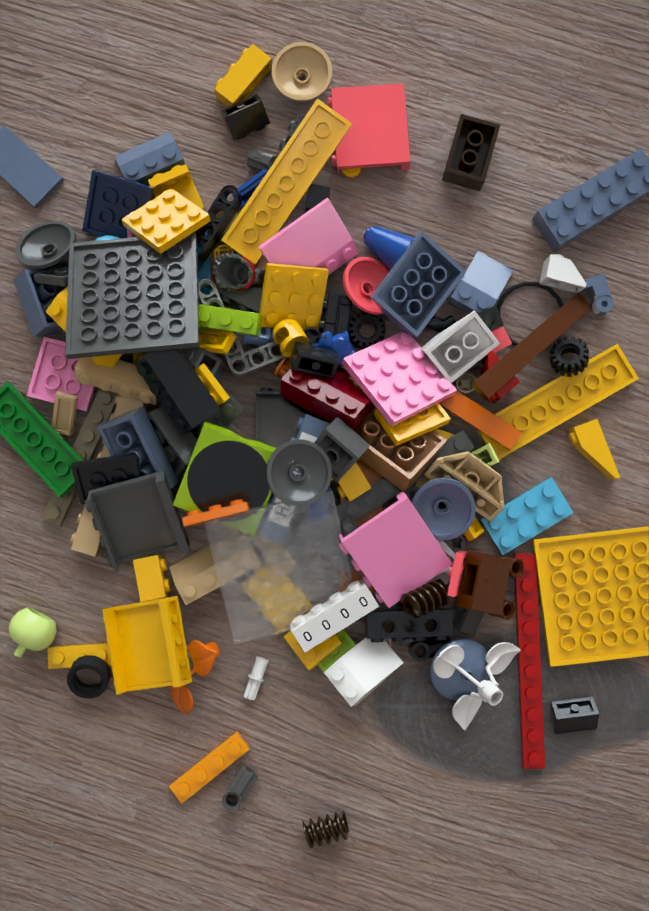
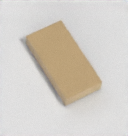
M60 391L55 394L52 426L59 434L71 437L74 433L78 396Z

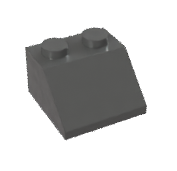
M339 417L314 442L329 457L332 467V479L335 482H338L370 446Z

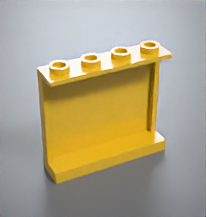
M178 596L102 609L116 695L127 691L173 686V688L181 687L192 682Z

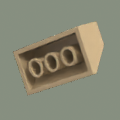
M237 529L169 568L185 605H188L262 564V561L247 533Z

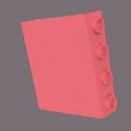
M404 83L331 88V96L327 97L328 106L352 123L351 128L336 148L335 155H332V168L336 167L337 175L340 174V169L400 165V170H409L410 151Z

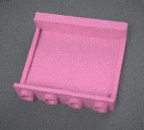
M403 491L396 496L397 502L346 537H343L342 534L338 535L341 540L339 546L345 555L350 553L353 557L351 563L355 569L363 571L365 575L362 578L369 588L371 586L375 588L376 592H374V595L380 603L385 602L388 608L399 602L402 594L421 587L453 565Z

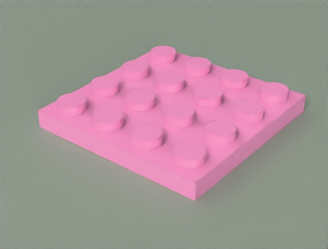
M405 332L398 333L343 358L341 362L391 426L453 396L457 391L452 383L443 376L415 339Z

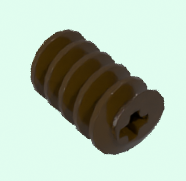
M437 579L408 593H404L401 596V606L407 614H411L414 618H420L421 614L426 615L428 611L433 612L435 608L440 609L442 605H448L447 586L444 581Z
M343 810L341 818L337 812H334L333 820L326 814L325 822H323L320 816L317 818V824L313 822L312 818L309 819L308 826L302 821L305 839L310 848H314L315 841L318 846H322L323 839H325L327 844H330L331 837L336 842H339L340 834L344 840L348 838L349 827L345 810Z

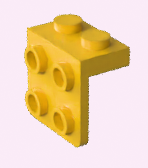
M186 164L176 165L170 171L155 174L152 179L148 180L150 186L154 187L153 193L155 197L172 188L202 210L204 209Z

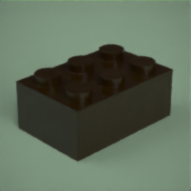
M461 114L442 181L481 191L500 124Z

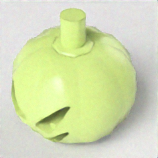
M28 607L19 610L12 617L9 624V635L14 642L19 644L14 655L21 658L26 649L42 651L48 648L54 641L57 632L56 622L48 616Z

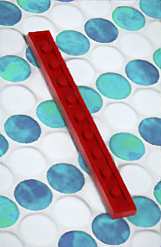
M513 554L514 558L521 559L524 563L523 574L518 578H514L517 647L521 650L517 655L522 768L545 769L535 554Z

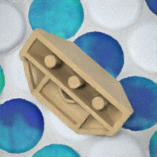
M468 451L437 458L424 472V475L431 480L450 478L464 484L474 498L476 512L490 522L505 508L502 475Z

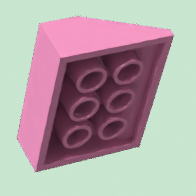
M328 198L259 246L267 263L327 268L329 270L328 275L359 254L352 237Z

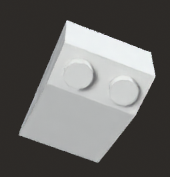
M473 311L437 334L422 346L421 349L443 376L452 383L500 343L476 311Z
M365 638L340 657L324 674L352 707L359 704L404 662L385 639L384 642L373 643L371 639Z

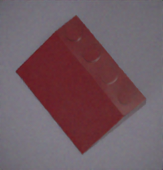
M339 366L333 380L306 374L303 371H293L292 368L281 379L280 396L330 423L339 417L353 431L358 428L375 406L348 371Z

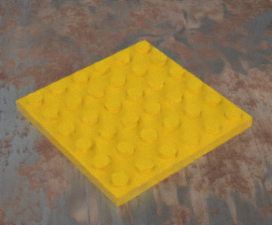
M649 526L533 539L549 666L649 656Z

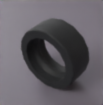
M85 655L79 657L73 662L69 670L67 685L79 697L90 699L98 697L105 692L108 686L110 668L103 659L97 656ZM82 669L94 670L100 675L101 682L94 685L85 684L78 679L76 673Z

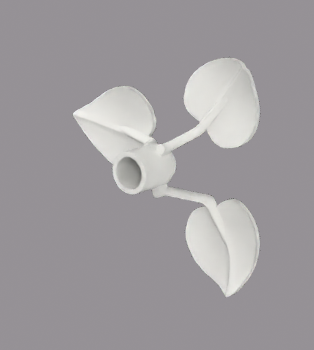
M508 642L498 643L486 654L485 661L488 664L485 669L491 681L483 680L478 682L458 666L464 659V650L458 645H451L445 648L434 660L433 669L439 677L449 678L457 669L477 685L478 693L471 692L470 696H461L452 709L453 718L463 730L466 731L480 708L482 700L492 706L497 705L502 700L503 692L497 687L499 684L495 681L493 675L504 671L514 656L521 651L514 644Z

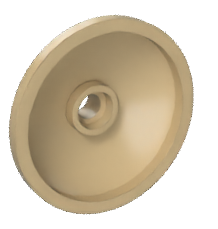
M292 43L284 47L273 61V83L276 89L287 99L296 102L315 100L328 89L331 83V61L320 47L312 43ZM304 77L305 80L301 81L299 78Z

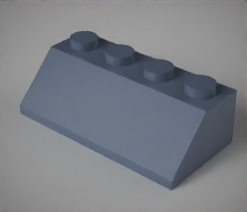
M144 407L126 412L97 427L111 456L136 452L141 476L164 470L171 489L179 482Z

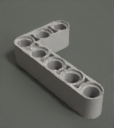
M209 279L199 281V304L225 308L215 284ZM206 287L211 290V293L205 295L200 290ZM237 335L232 344L236 350L228 352V354H221L228 372L234 378H241L281 362L284 358L282 353L278 357L272 354L271 349L278 348L280 350V345L275 341L244 353ZM258 355L262 358L263 362L256 364L253 362L252 357ZM233 364H242L244 370L240 372L234 370Z

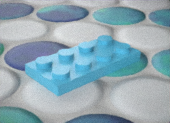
M550 477L504 505L505 508L491 522L485 517L479 520L500 555L503 556L574 512L553 478Z

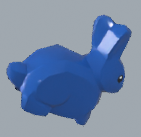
M326 331L319 338V342L313 344V346L336 351L339 358L338 366L344 367L341 364L343 358L356 353L349 340L348 331L334 336L330 331Z

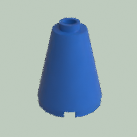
M373 226L366 230L364 243L392 269L415 238Z

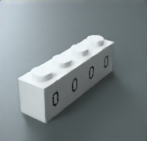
M357 580L349 584L343 592H336L331 595L327 602L319 603L312 607L306 615H299L293 619L290 624L291 632L304 652H307L375 610L379 605L364 580Z

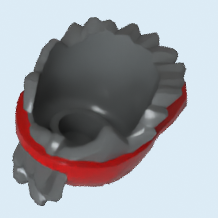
M224 253L217 256L212 266L214 281L219 285L220 289H227L228 291L245 290L252 284L260 282V277L264 273L260 267L255 268L251 260L234 253Z

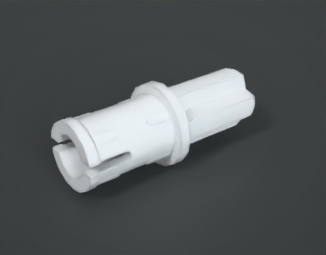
M256 656L252 672L248 674L249 680L243 695L245 698L255 700L260 684L264 682L263 676L269 660Z

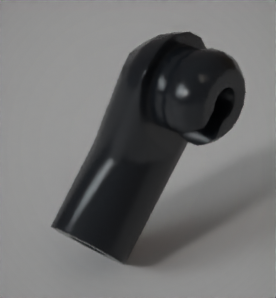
M452 315L444 319L433 316L426 326L429 329L440 332L456 323Z

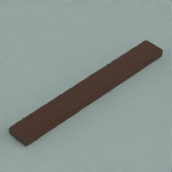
M578 292L475 380L471 386L486 401L587 313L592 306Z

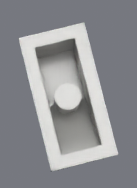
M550 254L543 262L539 284L574 294L580 293L586 288V282L571 259L564 258L560 254Z

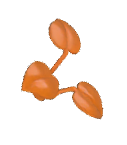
M193 640L189 646H186L192 662H194L191 676L197 672L200 676L205 677L210 673L215 659L219 657L220 651L214 641L203 644L198 640ZM185 685L174 688L170 686V694L174 704L182 713L188 716L193 709L191 692Z

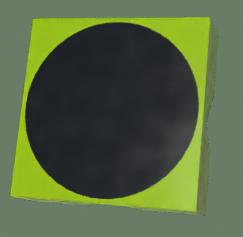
M205 421L173 506L189 512L200 510V513L209 511L208 507L221 504L223 508L230 506L231 501L243 499V502L249 503L251 512L214 521L254 535L272 493L267 482L266 468L268 460L276 448L259 441L243 438L231 430Z

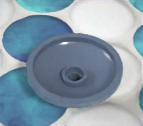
M437 478L426 482L416 491L411 502L436 540H450L462 535L471 526L476 512L475 501L469 489L461 482L450 478ZM444 502L445 506L439 507L438 504Z
M457 638L447 642L437 651L431 663L430 677L432 684L443 697L449 700L457 701L463 695L470 696L471 692L478 693L477 685L467 677H464L457 669L449 678H441L434 672V660L445 648L451 645L460 646L464 650V659L458 666L469 672L478 682L488 681L489 679L485 669L488 664L485 661L488 652L477 641L469 638Z

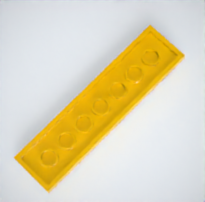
M317 98L221 241L257 265L263 256L259 246L280 232L351 128L352 123Z
M615 344L589 359L587 368L584 367L582 373L578 371L576 376L574 373H571V377H567V373H565L564 376L558 377L494 414L522 432L510 451L480 431L478 433L485 445L491 444L500 460L639 378L619 345Z

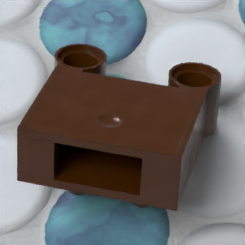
M467 550L456 606L486 612L491 616L510 620L514 616L516 608L514 602L504 599L508 577L518 578L523 574V561L507 556L496 557Z

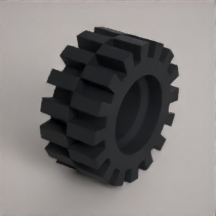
M362 311L357 316L355 315L350 321L348 329L351 343H354L355 347H360L363 350L383 341L386 327L385 322L381 320L382 317L367 312L362 313ZM368 323L374 327L375 333L372 337L364 338L360 335L359 328L362 324Z
M568 336L564 337V341L558 339L557 344L554 342L553 348L550 350L552 369L554 368L556 373L560 371L561 376L567 373V377H571V373H574L575 376L578 375V371L582 373L584 367L587 368L589 362L587 344L585 342L582 343L580 338L575 341V337L572 336L571 340H568ZM565 353H575L578 356L575 360L571 361L561 358Z

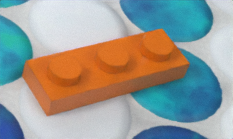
M243 499L231 501L230 506L222 508L221 504L208 507L209 511L200 513V510L187 512V516L182 517V521L185 527H190L251 512L248 502H243Z

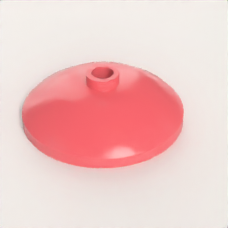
M358 257L352 260L343 273V285L349 299L358 308L367 313L384 314L370 296L389 273L390 269L381 261L371 257Z

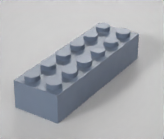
M639 149L538 210L533 217V221L553 252H556L648 196L649 159L643 150Z

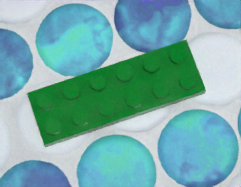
M7 381L0 388V434L57 496L63 498L76 485L71 464L85 460L11 382Z

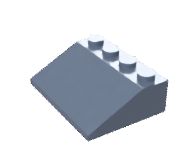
M420 231L370 298L399 330L409 334L411 337H418L465 275L466 271L423 231Z

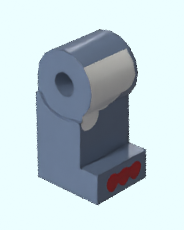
M604 274L584 280L586 288L582 292L588 291L592 302L591 311L597 316H603L611 311L614 304Z

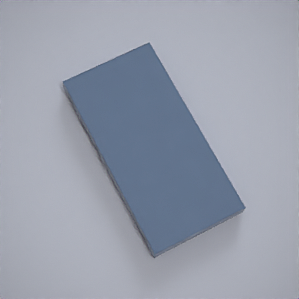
M5 125L0 129V176L37 209L64 179Z

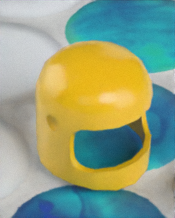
M282 320L273 329V340L280 345V352L284 357H291L295 342L309 344L308 337L295 320Z

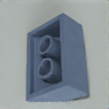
M170 132L115 156L125 179L148 186L150 185L148 180L152 179L155 174L166 173L176 165L185 164Z
M24 269L13 280L33 337L51 336L64 331L46 313V310L57 294L67 286L36 283L33 275L45 269Z

